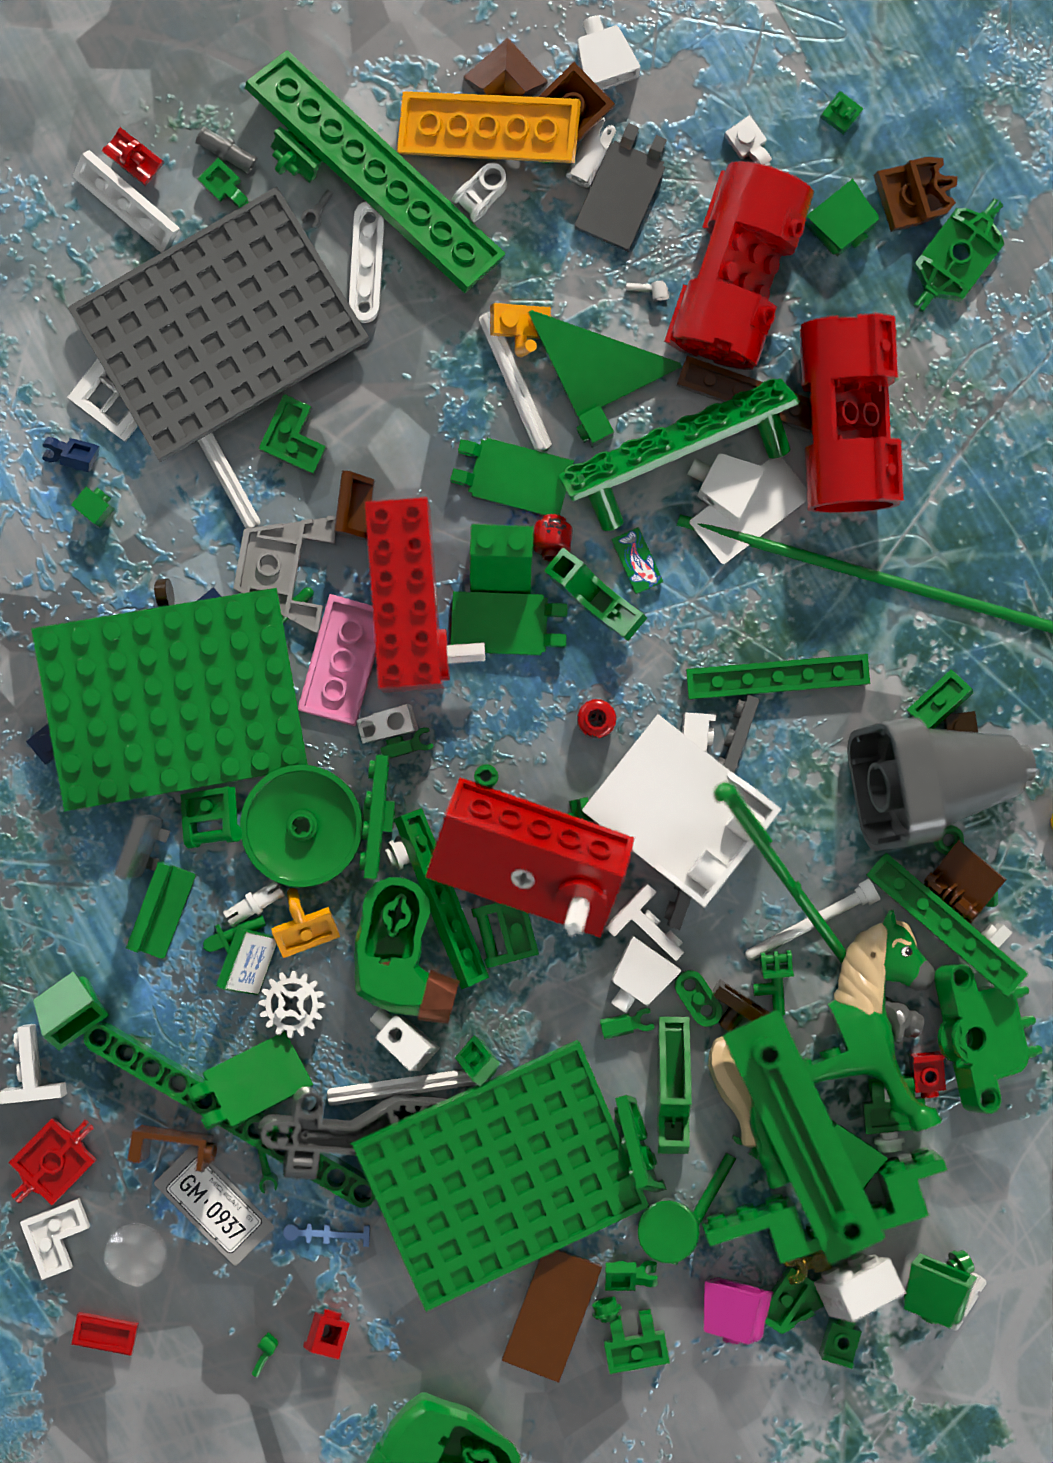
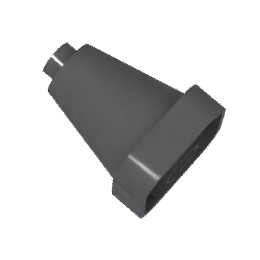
M916 717L860 728L852 731L848 739V763L860 828L866 843L874 851L939 841L944 834L945 827L1020 795L1025 789L1026 782L1033 780L1036 774V760L1031 748L1027 745H1020L1011 735L927 729L925 724Z

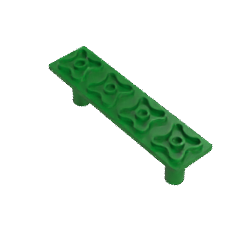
M781 378L769 379L752 390L741 391L735 394L728 401L714 403L697 414L683 416L675 424L666 428L659 427L653 429L644 437L628 440L613 451L600 452L586 462L570 465L564 472L559 474V478L572 501L588 496L603 531H611L620 527L624 522L612 487L754 425L757 426L768 458L776 459L788 454L791 448L779 412L799 404L797 396Z
M775 1010L724 1034L723 1039L828 1263H836L884 1240L885 1234L780 1011Z

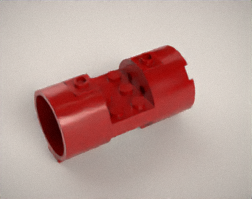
M732 162L727 165L725 171L721 170L702 226L712 235L698 277L690 279L688 285L683 284L664 340L665 343L679 352L688 353L695 357L700 355L706 359L713 360V363L740 370H753L754 366L757 367L777 308L776 305L769 301L770 288L774 276L779 270L781 256H789L795 253L799 239L803 234L806 217L814 196L813 189L806 182L785 171L753 162Z
M871 313L857 314V317L838 318V315L804 322L801 324L800 329L802 389L805 392H811L810 401L812 404L813 444L805 447L808 511L818 513H854L899 506L900 501H904L901 439L891 438L888 386L894 384V378H898L895 316Z

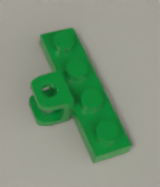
M377 754L376 759L370 760L368 778L373 779L372 791H367L366 798L364 799L362 840L368 841L367 851L361 852L359 870L365 871L364 878L367 879L378 878L383 831L393 832L396 801H386L390 755Z

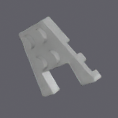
M336 516L244 529L233 589L240 593L277 588L281 615L314 633H319L324 607L322 605L294 601L293 595L303 540L335 544L336 534L334 528Z

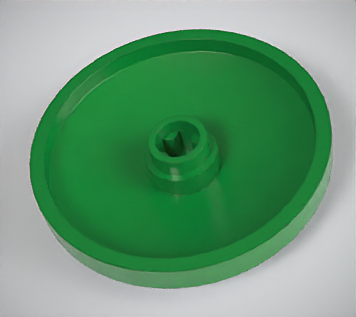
M312 765L286 766L266 775L254 786L246 798L240 818L242 844L254 866L271 880L293 887L315 886L339 875L354 859L362 840V811L353 791L334 773Z

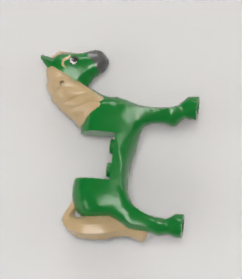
M889 910L883 923L874 925L868 930L857 934L854 942L846 949V956L842 962L838 977V989L834 993V1000L827 1004L845 1050H840L839 1047L833 1046L819 1052L821 1057L819 1059L811 1061V1058L808 1059L806 1057L802 1060L814 1084L858 1075L876 1077L882 1082L887 1091L890 1107L893 1112L909 1118L912 1131L919 1132L941 1123L942 1119L936 1108L918 1102L912 1095L900 1072L895 1057L892 1028L885 1008L886 981L899 982L915 991L927 990L934 981L935 971L933 966L917 948V942L910 925L903 921H897L894 910ZM723 1036L716 1038L709 1052L708 1068L721 1098L740 1122L742 1144L746 1147H757L758 1161L766 1172V1179L770 1189L791 1183L736 1064L730 1055Z

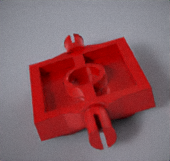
M53 1117L8 1162L20 1174L23 1181L11 1194L12 1198L15 1199L23 1191L15 1200L17 1203L21 1204L33 1191L40 1194L52 1206L97 1161L84 1147L82 1142L88 1133L94 1129L92 1124H90L81 1132L90 1122L84 1119L72 1132L63 1127Z

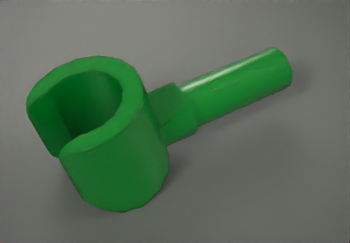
M258 1149L262 1168L259 1188L262 1193H265L264 1181L271 1180L276 1191L278 1177L275 1173L271 1172L266 1153Z
M269 1332L257 1344V1347L263 1353L252 1371L254 1377L259 1376L265 1362L278 1346V1340Z

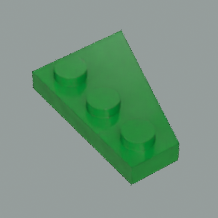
M629 1095L615 1098L617 1107L614 1108L615 1118L618 1124L622 1125L624 1137L621 1139L622 1147L625 1154L629 1155L632 1166L629 1167L631 1182L633 1185H636L637 1189L657 1193L667 1190L663 1179L657 1181L654 1169L658 1162L655 1153H652L649 1146L645 1145L644 1140L647 1139L648 1133L636 1098Z

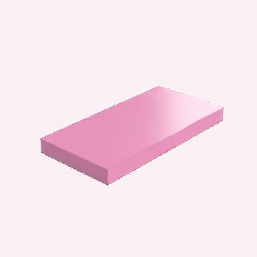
M329 594L300 697L298 711L356 727V720H358L376 656L372 605Z

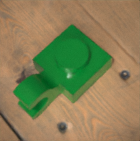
M219 158L197 178L199 183L220 203L226 197L238 209L249 203L248 198L237 188L241 183L240 178Z
M427 727L418 729L411 740L404 741L403 736L385 740L386 746L380 748L383 755H390L391 759L419 750H431L434 748L433 743L423 745L420 742V736L430 732V729Z
M646 1261L638 1268H636V1262H605V1291H636V1285L656 1287L658 1275L651 1276L647 1273L657 1272V1262Z

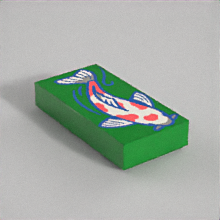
M639 527L611 539L635 595L663 583V579Z

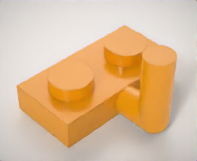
M493 303L490 305V336L515 337V354L518 357H524L535 351L537 347L534 340H527V338L540 339L527 312L533 310L551 317V307Z
M291 888L287 891L289 911L293 920L271 928L272 935L283 958L340 937L338 927L329 907L305 915L301 907L299 891L296 888Z

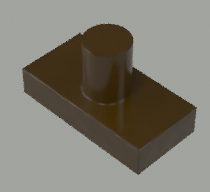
M721 979L713 988V996L729 1006L718 1022L721 1027L729 1032L736 1029L744 1017L754 1021L771 1013Z

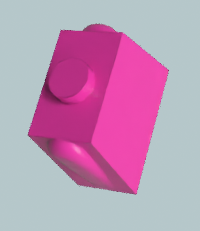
M721 1277L705 1281L704 1332L723 1337L722 1340L729 1344L745 1343L749 1345L760 1341L763 1336L773 1292Z

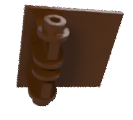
M958 840L934 872L927 875L924 879V885L971 924L1007 879Z

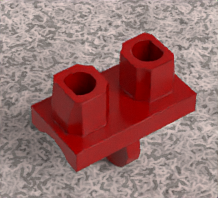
M121 127L117 130L113 139L101 150L107 157L144 186L149 183L164 164L161 158Z

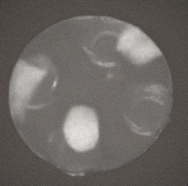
M128 1224L116 1230L109 1238L105 1248L104 1262L118 1280L133 1286H141L154 1279L163 1269L167 1255L166 1246L160 1234L153 1228L144 1224Z

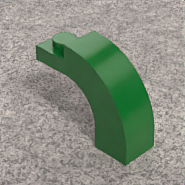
M564 548L560 550L544 570L549 578L583 609L627 641L632 638L647 619L644 613L611 590L584 562Z

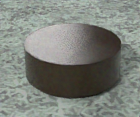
M170 579L156 580L154 593L158 607L174 605V590Z

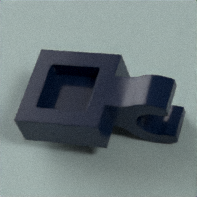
M47 437L43 443V447L51 449H46L42 459L44 461L53 463L60 459V465L88 473L99 455V445L70 438L68 443L54 437Z

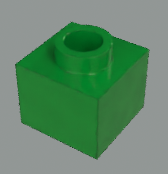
M600 405L578 417L579 426L576 427V430L583 443L589 442L593 448L613 437L614 430Z
M85 486L71 504L72 507L98 527H101L115 510L108 504L112 498L98 487L93 492Z

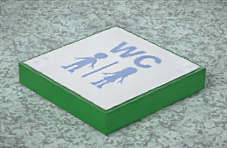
M237 928L216 986L224 990L259 995L277 946L273 935Z

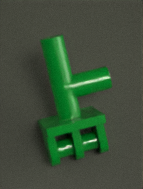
M260 915L225 932L222 931L219 924L215 925L217 933L204 940L203 948L207 952H214L224 947L227 954L230 948L228 943L232 942L237 928L256 931L267 926L265 920Z
M786 950L785 954H778V951H773L772 955H765V952H760V972L763 979L771 978V983L753 984V995H772L773 1011L778 1010L784 1016L783 977H794L791 950Z

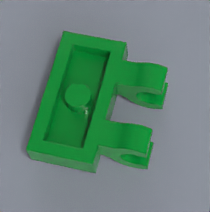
M903 1075L904 1081L915 1097L914 1078H911V1075ZM877 1078L868 1079L871 1101L862 1102L865 1133L877 1134L912 1130L909 1118L893 1112L890 1107V1099L885 1100L882 1082ZM921 1096L915 1097L918 1102L925 1105V1098H921Z
M651 1309L639 1311L643 1334L625 1337L621 1314L618 1315L617 1319L610 1322L612 1339L604 1341L609 1374L670 1363L664 1330L655 1331Z

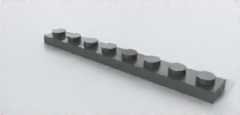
M750 695L745 696L744 701L738 700L733 717L738 718L734 730L728 729L723 743L724 746L728 747L725 757H719L717 760L732 773H735L760 700ZM674 885V889L678 890L675 902L669 901L664 918L668 919L667 926L680 930L691 897Z

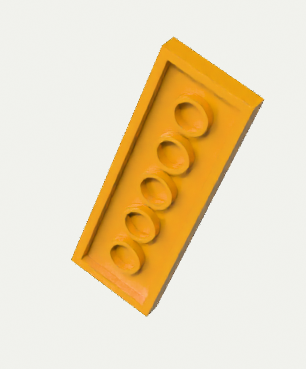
M403 91L397 152L401 155L575 163L581 101L568 98Z

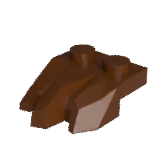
M924 157L910 160L905 165L879 170L873 175L891 232L915 227L947 214L955 205V200L947 196L945 192L957 186L958 176L940 174L939 169L944 166L943 158Z

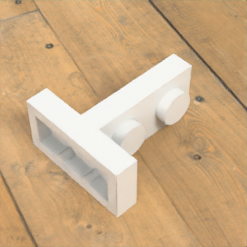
M646 883L611 919L605 928L615 937L632 919L677 961L684 953L680 948L683 942L670 930L665 934L658 928L657 925L661 921L648 909L645 913L640 910L656 893Z
M36 1024L18 1027V1033L14 1034L15 1051L20 1053V1063L17 1064V1079L19 1082H22L23 1086L1 1090L0 1104L54 1099L65 1096L67 1094L66 1082L41 1083Z

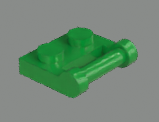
M221 787L180 794L183 842L188 849L198 848L201 844L225 840L228 843H233L241 840L242 830L237 823L235 787ZM222 820L223 829L204 832L197 830V824Z
M497 902L471 909L473 918L477 919L487 958L484 961L486 968L539 955L528 913ZM497 912L507 953L498 955L488 914Z

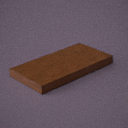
M561 1249L539 1258L502 1356V1361L559 1383L602 1270V1265Z

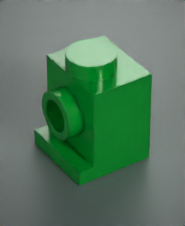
M839 1318L838 1320L828 1319L819 1350L822 1360L850 1369L853 1368V1360L862 1333L860 1328L856 1326V1321L852 1322ZM840 1338L848 1339L845 1347L837 1345Z

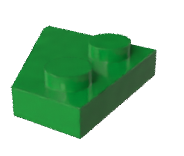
M789 1264L771 1290L773 1295L765 1324L784 1334L794 1328L798 1322L806 1321L813 1317L815 1311L824 1307L815 1287V1281Z

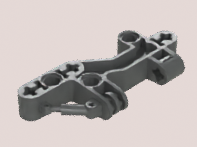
M302 1087L293 1096L291 1116L267 1115L260 1121L258 1132L267 1147L285 1150L283 1177L315 1180L320 1152L356 1155L352 1146L353 1142L412 1116L410 1112L416 1114L447 1099L400 1094L393 1095L353 1120L346 1121L323 1119L324 1102L321 1096L312 1087ZM310 1096L316 1098L313 1108L309 1110L301 1108L300 1105L304 1098ZM400 1105H402L408 1112H400L399 1117H397L394 1110H399ZM277 1125L280 1132H275L274 1137H270L267 1131H272L273 1126ZM285 1132L289 1133L290 1139L287 1138Z

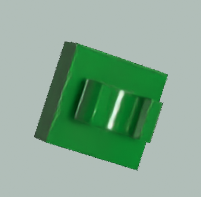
M839 91L823 111L820 118L842 135H845L864 108L842 91Z

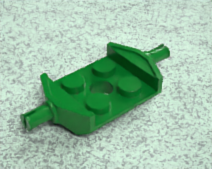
M993 198L985 211L981 213L967 208H956L912 266L924 287V292L913 304L916 309L923 302L919 311L924 312L933 298L936 297L961 302L1005 244L1002 234L993 223L994 217L1004 206L1001 201L996 208H993L998 202V199ZM957 245L964 246L968 251V258L965 260L956 259L953 255V247Z

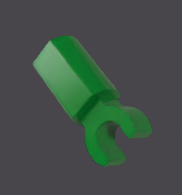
M640 1008L632 1016L629 1013L600 1019L604 1040L632 1034L634 1029L638 1028L642 1031L654 1029L653 1023L648 1025L641 1023L642 1015L651 1013L650 1008Z

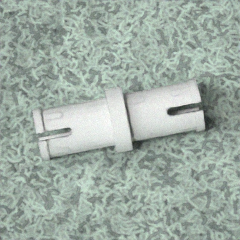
M272 881L255 893L249 892L245 895L246 899L223 911L225 917L230 919L228 920L233 928L236 927V925L255 913L257 915L264 912L263 908L284 897L285 893L283 889L279 888L281 887L280 884Z

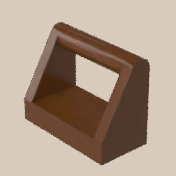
M342 470L334 528L337 537L360 540L368 539L365 502L373 500L374 479L352 471Z

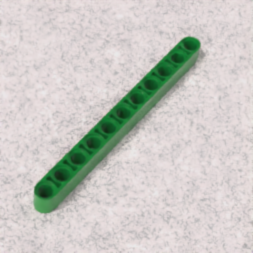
M99 1022L85 1032L84 1043L89 1050L199 1115L203 1116L219 1109L212 1094L213 1102L210 1106H204L199 1101L192 1104L187 1094L188 1088L204 1082V1078L107 1022ZM96 1029H101L106 1033L107 1040L105 1044H98L94 1040L93 1034ZM122 1044L129 1045L132 1048L133 1057L131 1060L121 1057L119 1050ZM148 1060H154L159 1064L160 1071L158 1075H151L147 1072L146 1062ZM179 1075L185 1079V1090L179 1091L173 1087V1076ZM261 1113L232 1129L229 1128L226 1121L218 1125L279 1162H284L285 1152L267 1147L261 1137L254 1136L250 1130L251 1124L254 1122L260 1123L266 1116L265 1114ZM275 1125L272 1131L267 1132L270 1137H274L275 1132L280 1131L277 1125ZM285 1132L287 1138L290 1139L289 1133ZM320 1152L316 1179L312 1181L356 1207L366 1208L374 1202L375 1196L365 1173L331 1153ZM333 1169H339L344 1173L345 1180L341 1183H334L329 1177V1172ZM358 1185H367L371 1189L372 1195L366 1199L358 1197L355 1192V1188Z

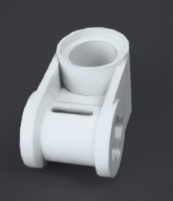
M487 163L457 190L452 197V201L455 204L459 203L470 214V219L473 222L478 220L506 190L507 179L505 170L498 163ZM490 174H497L501 177V181L494 186L486 184L485 179Z

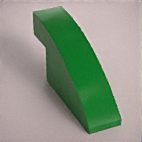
M659 1017L657 1066L658 1154H688L690 1149L689 1115L692 1106L689 1017Z

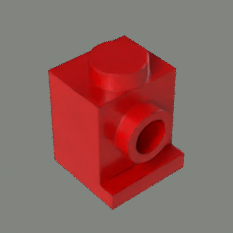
M932 1051L908 1054L911 1078H914L915 1093H920L921 1098L939 1097V1091H946L945 1059L941 1052ZM929 1071H933L935 1074L931 1082L925 1080V1074Z
M325 1308L323 1314L315 1312L306 1342L304 1341L303 1348L311 1353L339 1360L350 1323L341 1319L342 1313ZM325 1326H328V1327H329V1332H328V1334L325 1335V1336H322L324 1327H325Z

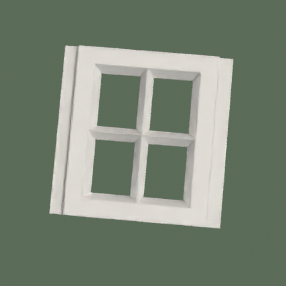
M97 359L67 398L126 442L138 425L129 410L119 423L105 414L120 395L113 383L105 378L107 373L99 359ZM102 382L114 393L100 410L87 399Z

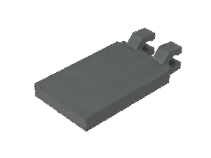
M630 123L627 124L621 141H614L613 144L610 143L574 224V229L629 252L665 171L664 161L660 160L667 142V139L656 135L648 154L632 148L638 136L639 127Z
M136 815L113 875L123 879L141 877L145 868L155 871L160 859L150 856L156 840L166 843L171 830L161 828L163 819L153 815Z

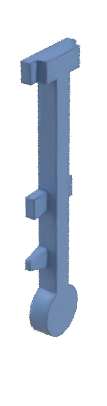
M288 1224L283 1230V1235L290 1241L295 1240L298 1236H306L307 1243H310L312 1237H324L323 1243L326 1244L330 1243V1238L363 1239V1247H369L370 1225H364V1232L330 1230V1225L324 1224V1230H314L311 1224H308L306 1229H299L295 1224Z

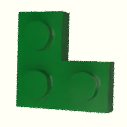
M283 394L258 449L315 475L327 447L301 435L312 407Z

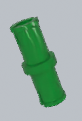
M481 765L475 771V782L491 788L498 781V772L492 765ZM485 771L492 774V778L488 782H484L480 778L481 774Z

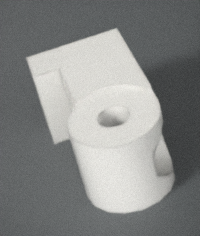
M411 704L373 713L371 716L356 720L362 744L418 730Z

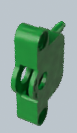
M965 964L942 965L938 967L934 976L943 1018L938 1031V1046L945 1058L953 1063L963 1107L967 1111L974 1113H994L1000 1108L1002 1102L998 1079L1018 1074L1027 1066L1029 1059L1043 1052L1040 1045L1027 1046L1024 1029L1034 1025L1036 1018L1033 1015L1021 1017L1017 999L1029 994V988L1025 985L1018 986L1007 998L994 986L977 987L973 970ZM967 1032H968V1034H969V1043H968V1045H967V1043H966V1035H967Z

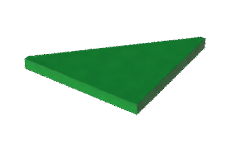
M533 310L527 312L577 418L599 405L603 407L682 367L680 362Z

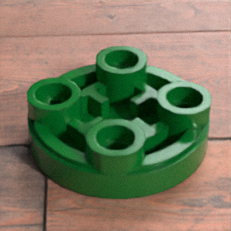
M661 1201L651 1205L642 1214L638 1224V1239L644 1252L655 1261L668 1264L680 1262L689 1257L697 1247L700 1236L699 1220L686 1205L677 1201Z

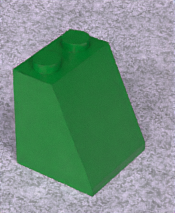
M471 524L470 592L531 594L533 526Z

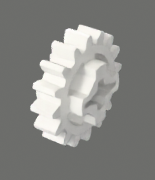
M296 971L291 972L290 978H287L283 972L279 973L280 981L276 982L270 979L269 983L272 988L270 990L262 989L261 991L267 998L258 1003L266 1007V1010L260 1013V1016L262 1018H270L266 1026L271 1028L276 1025L277 1035H281L284 1030H287L288 1038H293L294 1031L298 1030L301 1036H305V1027L308 1026L310 1029L315 1030L316 1027L313 1020L323 1019L318 1014V1009L326 1008V1004L319 1002L318 999L325 994L323 991L315 992L314 989L319 983L313 981L308 984L309 975L307 974L298 979ZM298 984L303 987L295 992L288 991L284 986ZM283 994L294 1000L299 999L297 1006L298 1010L302 1013L301 1015L291 1009L286 1011L288 1003ZM276 995L279 998L278 1009L273 1012L272 1002ZM311 996L313 1005L309 1015L306 1011V1001ZM288 1017H296L301 1023L286 1025L282 1022Z

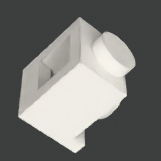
M685 712L683 714L682 733L704 751H707V746L713 745L714 728L709 727V722H715L716 715Z

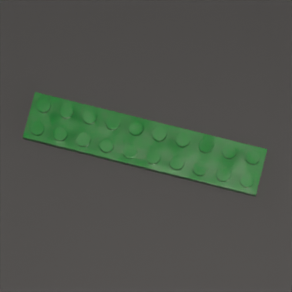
M288 50L246 81L245 89L461 291L466 293L503 260L506 253Z

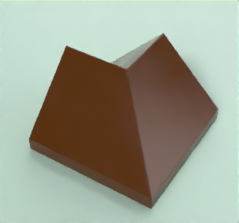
M508 37L463 76V79L478 95L533 97L548 83L545 77Z
M575 62L539 96L579 99L581 101L577 143L616 106Z

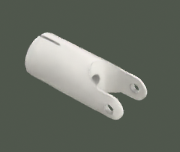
M604 117L584 136L576 152L575 163H571L566 173V177L582 187L589 188L616 132V128L610 125L604 129L600 137V130L605 122Z

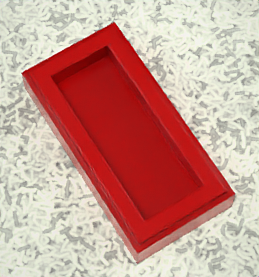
M79 1312L76 1317L71 1345L132 1356L139 1323Z

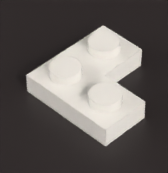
M80 1198L20 1222L42 1280L73 1267L63 1238L90 1227Z

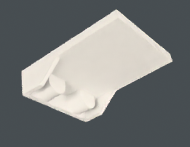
M657 714L582 811L600 826L635 837L632 851L701 906L705 907L754 845L725 803L715 801L713 795L715 787L722 782L732 783L765 830L782 809L728 770Z

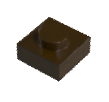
M975 711L950 714L944 720L945 730L978 733Z

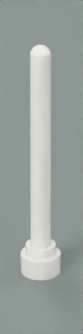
M868 878L859 883V887L854 889L855 893L819 911L823 919L827 922L860 903L862 905L867 903L872 905L881 900L871 880ZM806 918L748 949L745 952V957L747 960L753 961L760 957V952H765L766 954L815 927Z

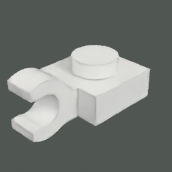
M750 115L725 132V138L741 160L749 155L754 163L771 165V156L761 147L766 144L767 139Z

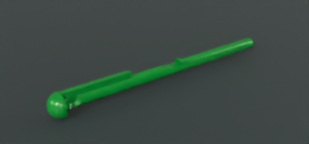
M729 782L718 784L713 793L715 801L725 803L842 964L846 956V949L802 890L800 882L794 880L787 867L770 845L773 841L740 796L736 787Z

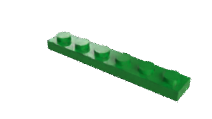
M868 654L686 669L688 700L871 684Z
M420 808L395 818L394 822L419 885L429 898L431 915L456 978L459 980L460 988L470 987L489 978L454 887L426 878L436 842L423 809Z
M885 853L866 874L867 878L1007 998L1029 975L888 853Z

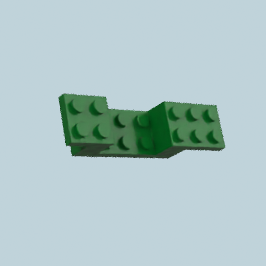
M925 1147L910 1152L911 1157L901 1160L899 1157L888 1158L876 1172L886 1203L882 1204L881 1201H876L870 1204L883 1231L929 1216L918 1180L948 1171L944 1158L934 1150L929 1151ZM782 1194L769 1196L765 1199L766 1203L754 1206L753 1203L741 1205L736 1208L735 1213L726 1216L724 1212L710 1215L706 1218L707 1222L701 1223L709 1246L767 1228L773 1250L780 1263L822 1251L810 1223L805 1225L806 1229H802L794 1203L789 1196L783 1197Z

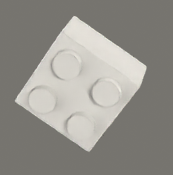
M864 1253L851 1256L847 1259L848 1264L841 1268L833 1267L824 1271L821 1274L823 1278L814 1282L828 1315L852 1322L905 1293L890 1258L864 1255Z

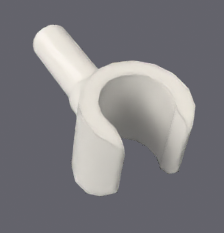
M655 281L651 284L627 283L626 285L627 291L652 292L653 301L669 299L668 287L663 281Z

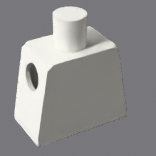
M598 15L585 19L583 25L587 35L577 39L580 68L601 90L638 78L640 74L639 62L620 28L612 26L604 29Z
M719 453L712 466L695 459L687 475L703 482L697 494L699 499L707 505H711L733 523L737 524L766 468Z
M632 935L611 978V981L621 988L611 1003L625 1013L629 1010L635 999L648 1006L681 972V969Z
M380 1008L370 1019L380 1030V1033L376 1036L377 1040L410 1071H420L440 1049L403 1015L396 1014L392 1017L386 1010ZM398 1030L402 1031V1038L400 1041L396 1039V1033Z

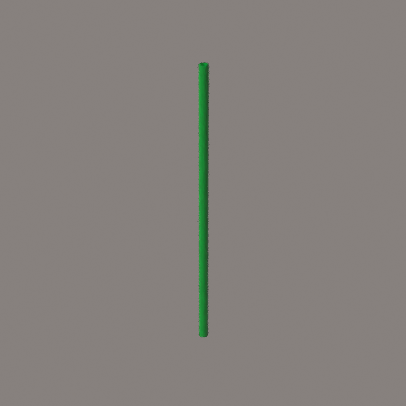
M680 514L677 526L695 531L690 524L692 517ZM698 523L699 526L750 544L749 547L1053 634V621L762 537Z

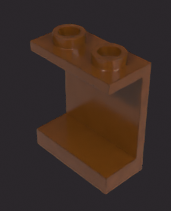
M141 1125L132 1130L127 1162L141 1163L150 1156L152 1140L199 1146L195 1171L202 1172L211 1165L212 1161L215 1162L218 1143H213L214 1135Z

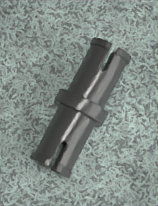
M205 126L200 130L196 138V144L218 155V158L223 162L228 161L239 167L247 174L252 171L257 161L256 156L235 145L234 140L231 138L226 140Z

